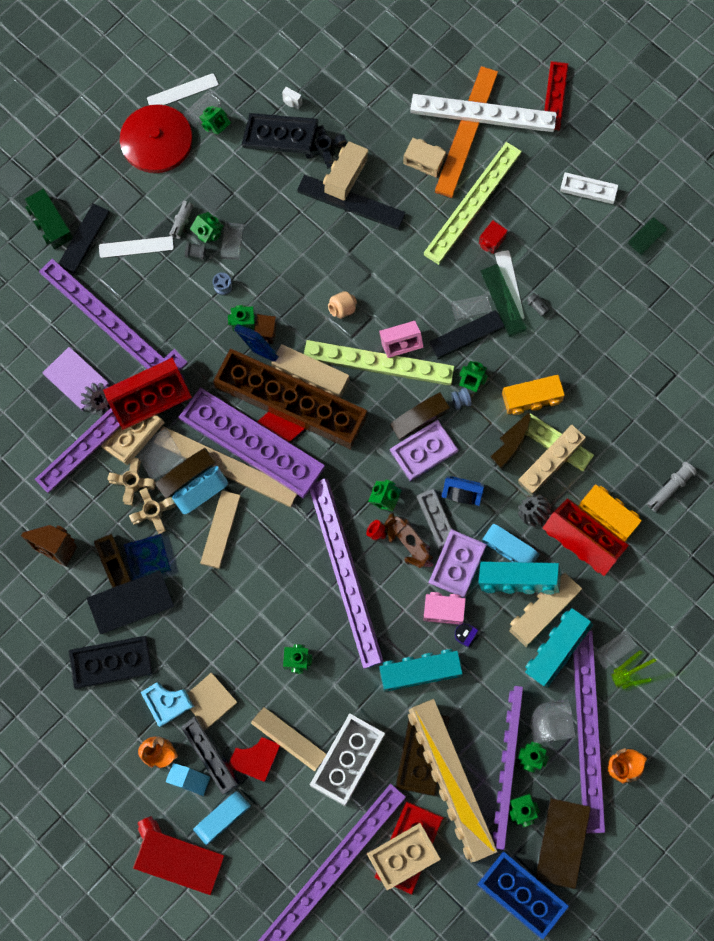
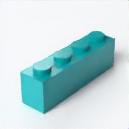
M480 563L479 586L481 591L486 593H495V591L507 594L523 592L525 594L542 592L547 595L560 593L561 569L559 563Z
M573 608L570 611L567 610L562 615L560 625L558 627L555 626L551 630L549 640L541 644L537 650L538 655L536 658H532L526 665L527 670L525 673L546 689L593 627V623Z
M446 649L442 650L441 654L438 655L426 653L421 655L422 658L418 659L406 657L402 659V662L394 663V660L383 662V666H379L384 692L462 677L458 651Z

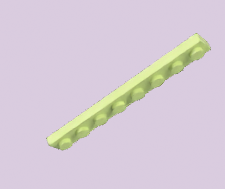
M507 142L503 145L425 250L424 256L438 265L442 262L521 155L519 149Z
M310 340L306 341L304 355L324 364L451 386L454 366L401 356L387 358V355L384 353Z

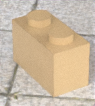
M412 138L404 154L403 164L437 177L445 161L446 151L439 146L429 145L422 139Z

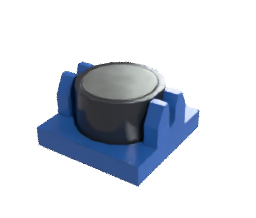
M448 475L445 478L442 497L464 504L474 505L475 503V505L479 506L484 483Z

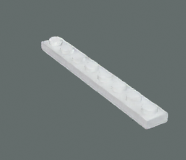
M413 94L410 110L411 114L554 132L556 112Z

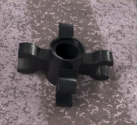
M320 125L317 128L319 137L316 139L315 145H313L312 153L305 155L306 159H310L320 154L324 158L327 169H329L333 164L332 156L335 154V149L345 147L347 140L344 134L331 139L327 136L324 125Z

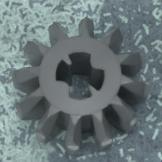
M91 383V388L85 387L87 393H81V396L85 397L81 404L85 405L84 409L86 411L90 410V413L93 415L98 412L101 415L103 414V409L109 410L107 406L109 403L103 391L108 388L107 386L104 387L102 383L98 385ZM99 396L100 399L95 401L94 398Z
M536 493L532 496L527 495V499L522 500V505L518 506V515L528 526L542 525V521L547 520V516L551 514L550 503L544 496Z

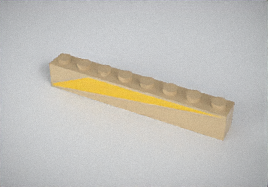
M432 699L408 710L410 713L408 714L409 721L412 726L415 725L417 730L416 738L425 749V752H423L425 760L432 766V777L435 782L439 783L441 788L439 794L441 799L446 801L448 805L447 813L450 820L455 822L457 827L455 828V833L464 844L463 852L467 860L470 859L471 862H475L496 853V847L435 700Z

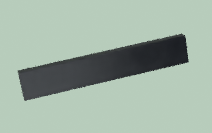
M305 174L297 189V193L399 230L405 217L404 211L353 192H349L345 200L325 193L323 181Z

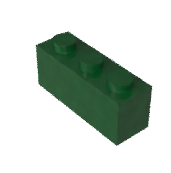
M44 188L25 198L27 203L25 209L29 216L33 215L36 220L33 222L38 231L42 229L44 232L42 237L47 245L51 244L53 249H56L73 239Z

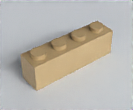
M281 344L276 353L277 355H275L271 363L273 368L339 398L342 397L349 383L348 374Z
M571 425L520 477L518 483L530 495L536 493L585 442L586 437Z
M564 573L561 576L560 593L547 595L540 592L537 595L539 599L534 604L530 602L525 607L524 611L526 613L521 618L517 616L510 623L512 627L509 631L527 647L581 592L582 588Z

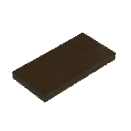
M441 715L445 727L448 729L450 717ZM408 720L395 788L435 796L437 782L434 781L431 771H433L432 766L425 760L423 754L425 749L416 738L417 730L415 725L412 726Z
M550 799L535 877L538 881L573 889L577 888L591 813L590 806Z

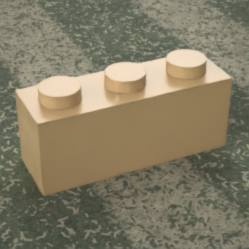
M349 141L345 147L341 148L339 159L333 162L330 174H326L324 178L325 193L341 200L346 199L367 162L368 149Z

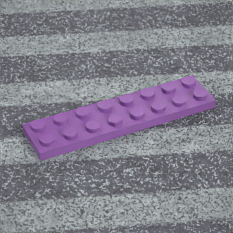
M201 387L179 416L182 422L302 498L307 495L325 469V465Z

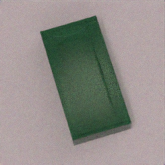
M653 217L629 240L628 244L642 255L667 231V228Z

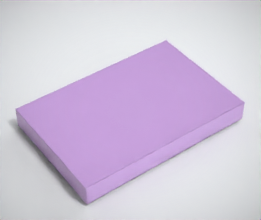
M70 347L42 372L46 378L82 411L85 405L81 404V401L85 397L81 396V393H87L85 390L86 386L91 388V383H96V385L102 383L104 387L109 386V383Z
M438 420L390 449V452L410 482L459 451Z
M451 529L428 583L452 594L461 595V598H465L487 544Z

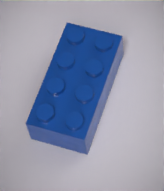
M505 852L499 855L476 884L540 939L545 938L569 907Z

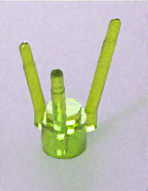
M639 650L621 666L613 670L614 673L611 674V678L617 688L622 687L624 690L630 686L650 682L651 678L632 682L628 681L631 680L630 675L656 662V658L629 671L624 669L642 654V651Z

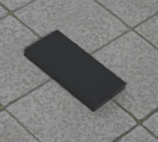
M249 113L241 145L243 148L311 154L319 121L314 118Z
M161 570L86 597L99 634L174 607Z
M147 636L69 650L75 690L153 675Z

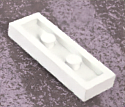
M565 172L560 192L614 204L618 185Z

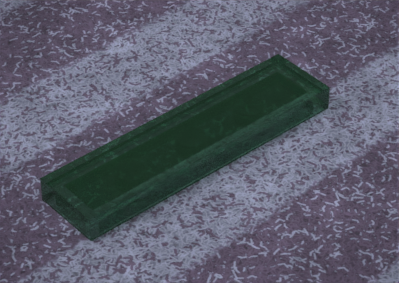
M498 264L480 270L508 336L511 337L526 331V326Z

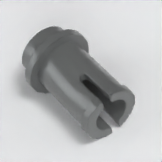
M533 293L526 300L528 302L527 305H531L542 317L550 308L539 298V294Z

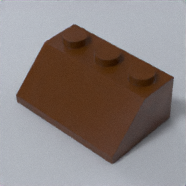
M47 525L23 532L21 535L32 549L65 567L77 549L74 543L75 540L67 533L66 529L59 525L56 528L52 525Z

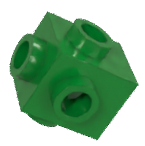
M214 106L207 107L199 117L204 130L215 134L221 133L231 124L226 112L222 108Z
M206 212L196 217L190 230L198 236L199 240L208 243L216 241L221 236V230L224 226L217 217Z
M237 305L231 308V314H228V325L232 326L233 332L246 333L241 326L249 331H255V312L253 306Z
M470 361L467 367H462L459 375L462 378L459 385L477 392L481 385L484 386L487 381L488 375L485 374L487 367L483 366L480 362Z
M376 481L368 502L380 510L394 511L402 490L396 487V483L393 481Z
M294 644L293 647H284V670H291V673L303 674V671H308V666H312V654H309V649L305 648V645Z
M531 742V744H526L525 748L521 747L518 759L521 760L520 766H523L524 770L535 773L540 771L542 767H546L548 755H545L546 749L542 748L543 745ZM531 753L538 755L537 760L531 759Z
M530 794L510 800L511 810H509V815L512 822L516 821L517 825L522 824L523 827L535 824L534 819L538 818L537 814L540 812L536 801L532 802ZM522 808L527 811L526 815L522 814Z

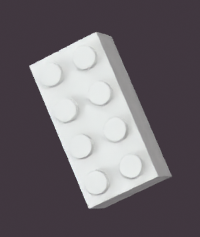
M349 714L311 781L310 787L346 807L380 746L385 733Z

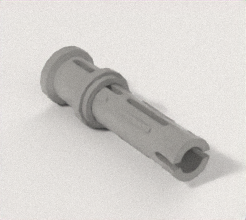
M684 462L682 468L677 473L671 475V480L647 503V506L651 508L656 503L652 511L657 512L679 487H685L686 481L691 476L697 474L695 468L688 462Z

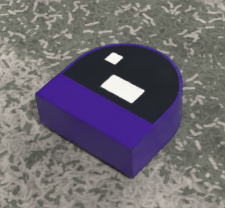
M461 624L455 630V639L468 648L478 630L469 624Z

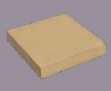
M212 673L187 693L194 705L190 710L195 716L198 715L207 729L237 704V701Z

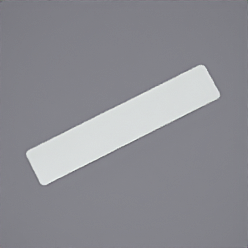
M212 73L149 96L147 100L149 105H165L217 86L218 82Z
M172 236L99 245L101 258L174 249Z
M508 250L496 252V261L510 321L524 319L510 252Z

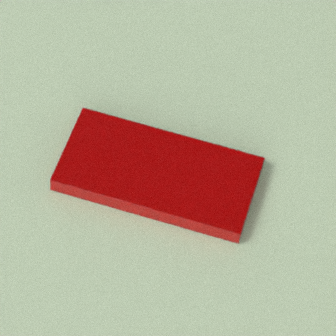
M406 802L391 839L420 823L433 844L443 817ZM421 871L394 887L412 895ZM376 872L374 878L381 881L379 875Z
M147 829L133 869L211 895L224 855Z

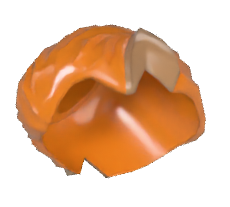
M160 736L146 739L138 749L139 757L150 768L154 766L158 768L166 767L178 758L172 743Z
M624 748L618 750L615 755L610 757L608 772L612 778L622 784L631 783L638 780L643 774L647 758L634 749Z

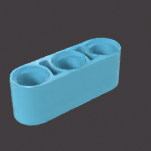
M214 466L178 490L172 496V499L182 514H187L228 485V481L219 467Z
M495 524L491 525L482 539V542L487 544L488 547L511 562L535 563L540 555L535 549Z
M236 791L204 818L193 831L205 845H208L243 815L251 805L239 791Z

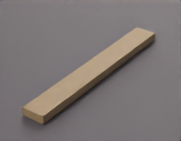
M164 426L154 442L155 445L185 459L206 448L217 462L212 467L218 466L226 478L290 508L297 496L296 493L263 472Z

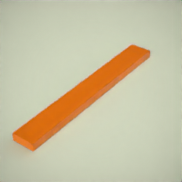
M481 66L468 101L487 103L498 71ZM460 121L435 193L450 198L453 197L480 122Z

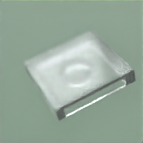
M166 428L155 434L137 454L149 477L154 480L171 471L185 460Z

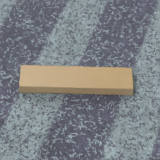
M221 491L200 562L201 565L220 569L241 498L240 495Z
M265 707L251 722L252 725L313 771H316L327 755Z

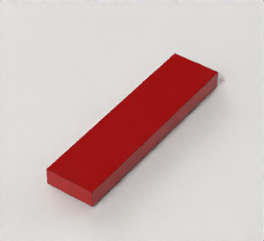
M551 61L544 111L556 112L554 130L560 131L569 63Z

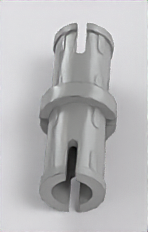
M183 201L178 215H175V222L169 235L172 237L177 235L176 239H180L185 225L189 222L188 217L194 207L190 202L186 205L187 201Z

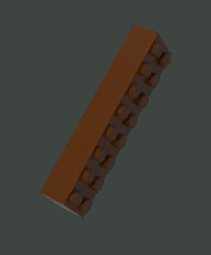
M231 348L213 380L215 388L350 450L367 419L366 409Z

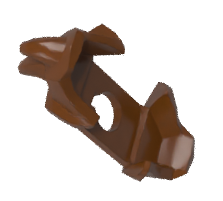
M394 513L389 514L388 519L384 523L388 533V541L392 542L395 536H397L412 554V557L404 558L406 564H413L418 568L434 566V563L431 562L433 556L429 553L430 546L422 540L410 525L409 520L394 516ZM411 534L415 537L416 545L408 543V535Z

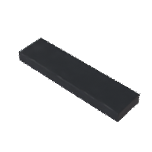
M94 203L91 205L58 263L63 269L74 274L77 272L110 214L109 210Z
M495 310L429 341V345L438 360L503 329L504 324Z
M197 715L181 727L222 795L228 793L240 784L238 778L200 717Z

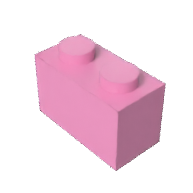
M415 321L379 331L382 347L387 358L424 348L421 332Z
M430 592V595L426 594L423 621L456 625L463 624L465 598H461V595L450 594V597L442 596V593Z

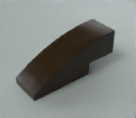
M441 392L398 417L390 423V426L398 440H401L430 425L435 419L449 413L450 407Z
M529 413L500 437V441L504 445L490 456L492 461L501 470L511 462L526 438L532 420Z
M203 448L173 468L155 484L167 499L217 462L208 450Z
M110 533L94 540L93 542L112 588L131 581L113 534Z

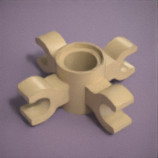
M134 458L130 462L129 471L123 475L109 473L108 475L110 484L125 486L126 489L123 496L125 505L133 504L134 492L140 488L155 490L156 482H154V479H144L138 476L141 464L139 458ZM130 478H136V482L133 485L127 484Z
M147 488L140 490L145 504L142 511L129 515L133 525H136L148 519L154 523L158 534L166 532L161 517L163 511L176 507L172 497L157 503L151 499ZM150 508H157V512L155 514H148Z

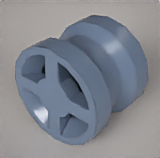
M218 273L214 276L213 285L215 292L219 295L230 293L232 290L230 276L226 273Z
M462 388L459 392H451L456 410L461 409L465 405H472L466 388Z

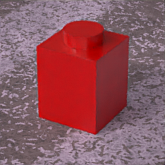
M492 220L479 237L480 247L484 251H490L494 254L506 239L508 230Z

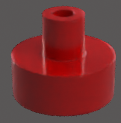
M374 520L368 526L366 535L372 540L384 539L387 535L384 532L385 524L379 520Z

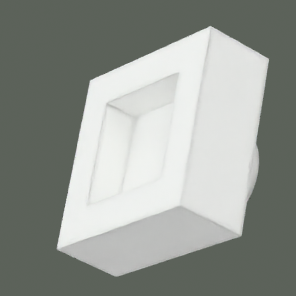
M285 87L282 92L284 103L289 107L299 109L302 105L301 94Z

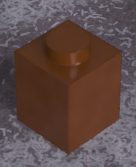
M257 314L255 332L259 333L267 344H274L277 326L276 316Z

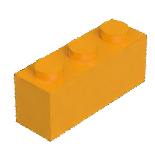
M559 375L504 387L502 391L507 413H513V415L522 414L524 410L529 409L532 411L539 410L542 406L549 404L550 406L559 405L565 396Z
M596 484L579 505V507L624 542L642 521L636 512L626 509L621 500L618 498L614 499L604 487L597 486Z

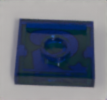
M239 324L235 326L234 331L253 353L276 362L279 356L260 333Z
M162 534L124 544L133 580L161 570L162 574L172 571Z

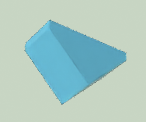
M173 763L166 782L204 796L210 776Z

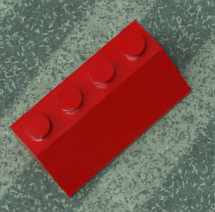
M173 357L103 390L122 430L192 398Z
M568 498L553 512L542 528L549 536L562 543L563 547L571 550L580 560L588 563L597 573L603 576L608 573L629 546Z

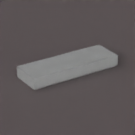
M431 489L416 497L436 544L440 549L443 548L452 528L435 489Z

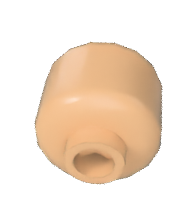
M342 291L330 298L328 309L334 317L342 319L355 312L357 301L354 295Z

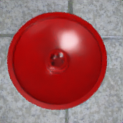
M148 105L136 110L126 119L120 132V145L125 158L135 168L148 173H163L176 168L187 158L192 147L193 137L189 122L178 110L166 105Z

